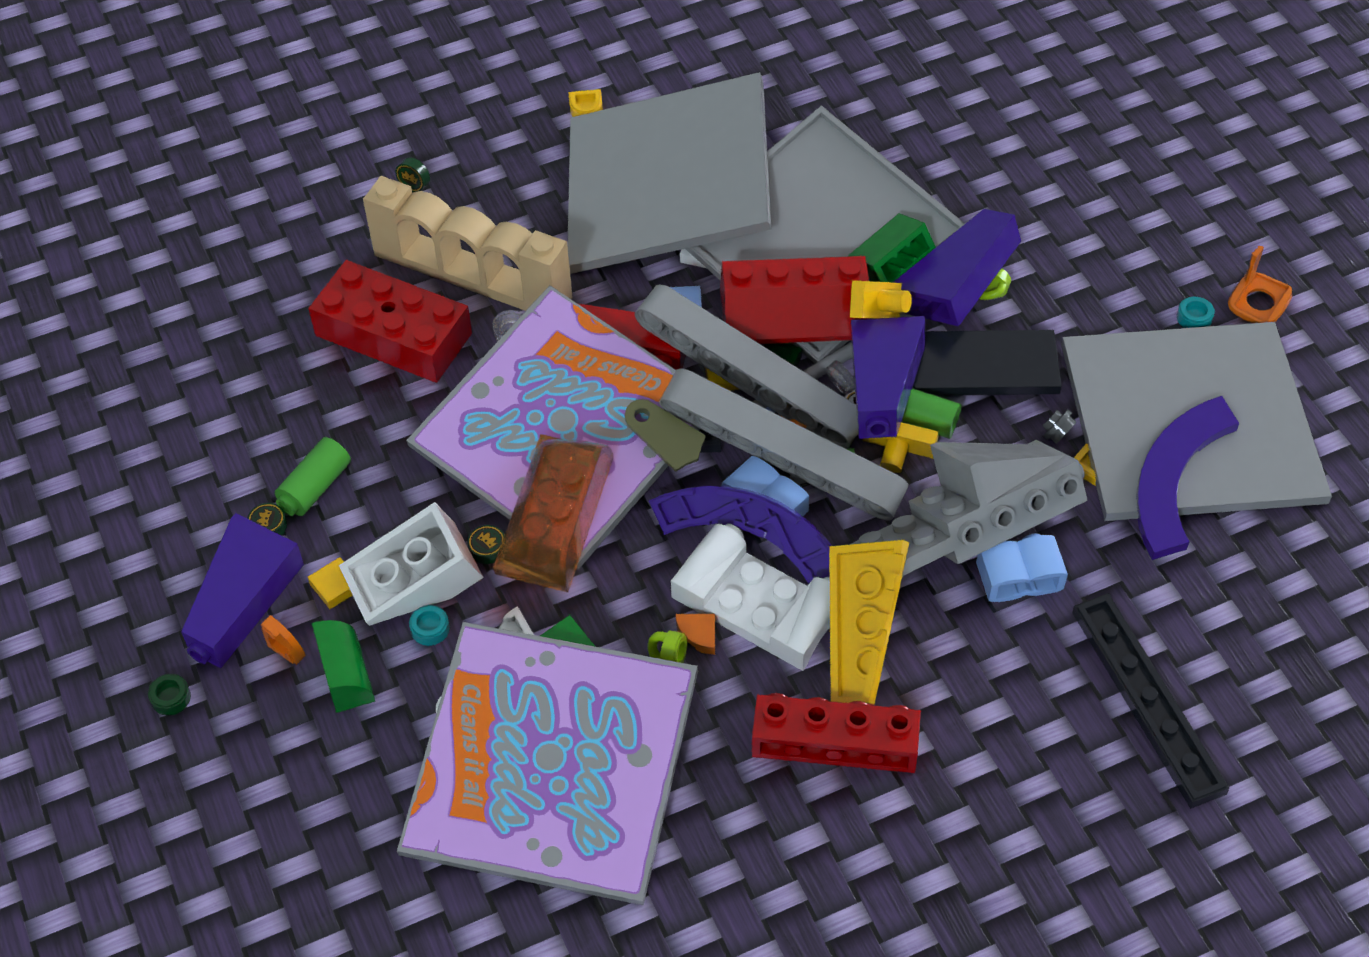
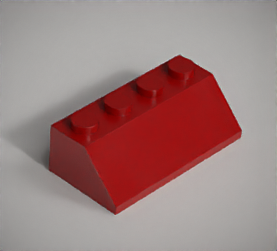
M866 257L722 261L720 294L723 321L759 344L852 340L851 320L870 319L850 317L852 280L869 281Z

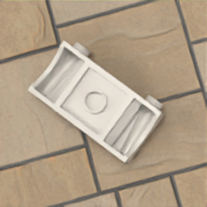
M715 524L671 580V596L673 599L700 614H715L716 623L802 671L806 668L821 638L830 628V577H814L808 586L746 553L744 535L739 528L732 524Z

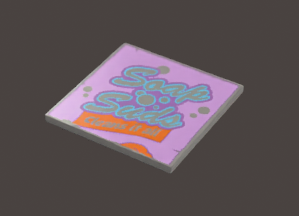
M549 285L406 441L410 448L568 563L579 569L669 466L627 426L625 410L631 402L638 399L649 400L661 407L659 400L676 370ZM644 413L637 414L635 417L639 422H644L649 418ZM687 423L688 425H690L691 427L695 428L696 430H698V431L700 430L699 428H697V427H695V426H693V425Z
M463 622L397 853L399 856L644 905L696 683L698 666Z

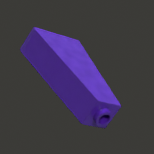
M983 209L896 279L893 283H902L901 290L909 291L911 294V308L905 314L925 316V319L959 326L1020 244L1021 238L1015 215Z
M925 316L851 320L859 439L897 437L925 349Z
M237 513L231 517L181 631L188 647L187 653L194 660L201 664L209 662L219 668L223 667L303 567L304 563L298 544Z

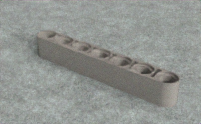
M661 284L656 285L636 310L635 318L637 322L647 331L786 419H795L807 426V430L845 449L850 447L858 435L856 404L670 287Z
M677 369L659 400L660 406L672 415L879 519L892 520L908 489V483L897 474L689 370Z

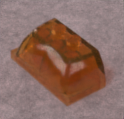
M540 434L493 566L496 575L569 592L614 458L613 452L608 445L583 440H564Z

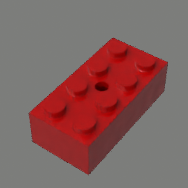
M348 260L344 261L308 308L315 336L435 383L440 380L472 335L468 305Z

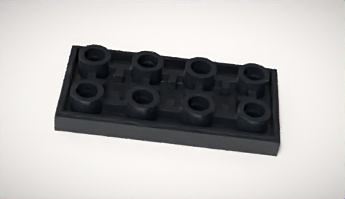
M1054 330L925 331V349L915 377L913 389L935 396L1060 394L1061 379Z

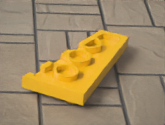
M905 540L829 546L830 677L832 702L850 703L852 701H862L869 705H875L909 542Z

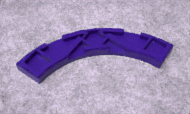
M1223 396L1205 401L1176 418L1163 430L1146 456L1139 477L1136 499L1139 530L1152 560L1181 552L1188 548L1189 540L1183 530L1177 507L1178 484L1187 463L1197 451H1201L1211 442L1237 431L1239 422Z
M707 485L669 492L649 500L664 535L691 526L732 524L741 530L765 538L779 547L796 565L808 584L814 577H830L829 546H832L830 542L813 524L798 512L764 494L730 486Z

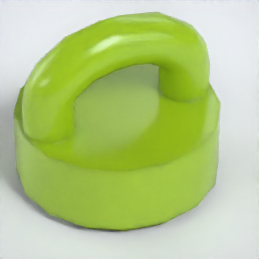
M1001 268L979 298L980 300H992L1007 294L1011 283V277L1007 271Z
M669 630L667 633L660 631L653 633L647 645L649 656L683 663L687 651V637L685 633ZM659 641L663 642L660 653L657 649Z

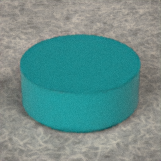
M1188 297L1179 304L1177 321L1183 328L1208 327L1212 324L1215 310L1213 305L1204 298Z
M434 605L418 608L413 612L409 620L413 639L417 643L426 646L442 642L450 630L446 612Z

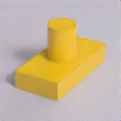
M852 280L850 317L876 319L900 317V312L907 313L911 308V294L909 291L901 290L902 283Z
M901 422L897 437L863 438L862 440L885 446L880 466L893 473H899L902 471L907 452L933 458L930 445L938 442V431Z

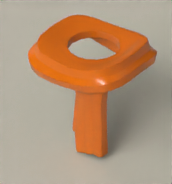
M1258 246L1252 252L1247 273L1239 281L1228 300L1229 309L1236 316L1250 323L1276 322L1292 299L1291 286L1256 272L1264 249L1263 246ZM1255 291L1265 292L1274 300V306L1268 310L1254 309L1248 304L1247 296Z

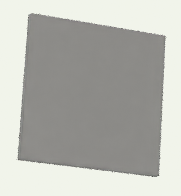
M760 72L570 118L568 257L571 274L771 230L764 85Z
M821 105L767 151L771 230L685 249L721 280L722 261L848 257L851 252L898 213L924 222L936 247L965 223ZM849 340L794 342L791 344L802 348V353L815 364L840 349Z
M1275 322L1062 338L1061 347L1085 444L1087 443L1089 448L1088 456L1091 468L1096 476L1095 484L1104 521L1138 519L1136 499L1138 482L1146 456L1153 443L1176 418L1189 409L1219 396H1223L1238 420V429L1236 432L1211 442L1201 451H1197L1189 460L1178 484L1177 507L1179 515L1329 504L1332 495Z

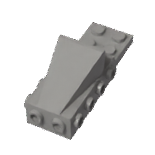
M1038 440L1028 444L936 442L931 444L930 447L941 486L929 487L922 491L920 496L909 500L911 515L898 517L893 520L891 525L878 531L867 532L861 535L859 540L851 544L894 540L909 542L902 576L943 556L956 564H960L1088 501L1083 483L1084 470L1077 459Z

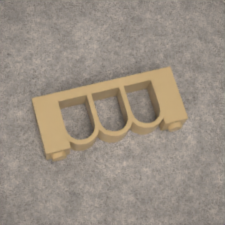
M383 176L379 177L363 198L374 255L379 258L525 311L549 285L572 299L568 246L565 240L536 230L534 233H531L528 229L517 223L501 222L495 226L491 219L474 208L461 206L456 207L452 211L448 204L439 197L423 191L412 193L411 186ZM418 224L427 230L432 238L421 235ZM460 239L466 242L475 254L463 250ZM503 254L514 261L519 269L505 265Z

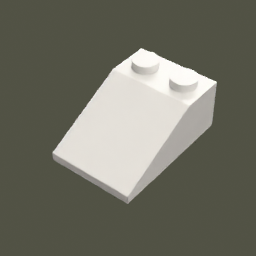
M435 502L339 565L362 616L369 626L413 612L422 606L434 605L452 599L484 578L455 522Z

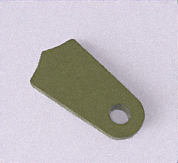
M638 399L627 406L625 410L627 426L675 472L699 460L700 451L706 439L703 433L649 400ZM644 413L649 418L644 422H639L635 417L637 414Z

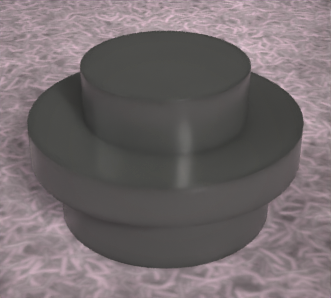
M1067 409L1062 414L1056 410L1042 425L1047 430L1042 437L1046 440L1050 438L1057 444L1076 423L1070 417L1072 412Z

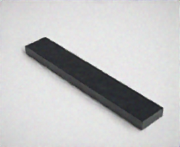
M1107 593L1075 605L1072 614L1190 809L1227 795L1229 791L1228 784L1110 594Z

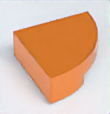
M676 614L677 631L685 633L687 642L696 647V650L701 653L715 655V614Z
M270 615L261 624L267 646L296 665L306 656L295 637L273 616Z

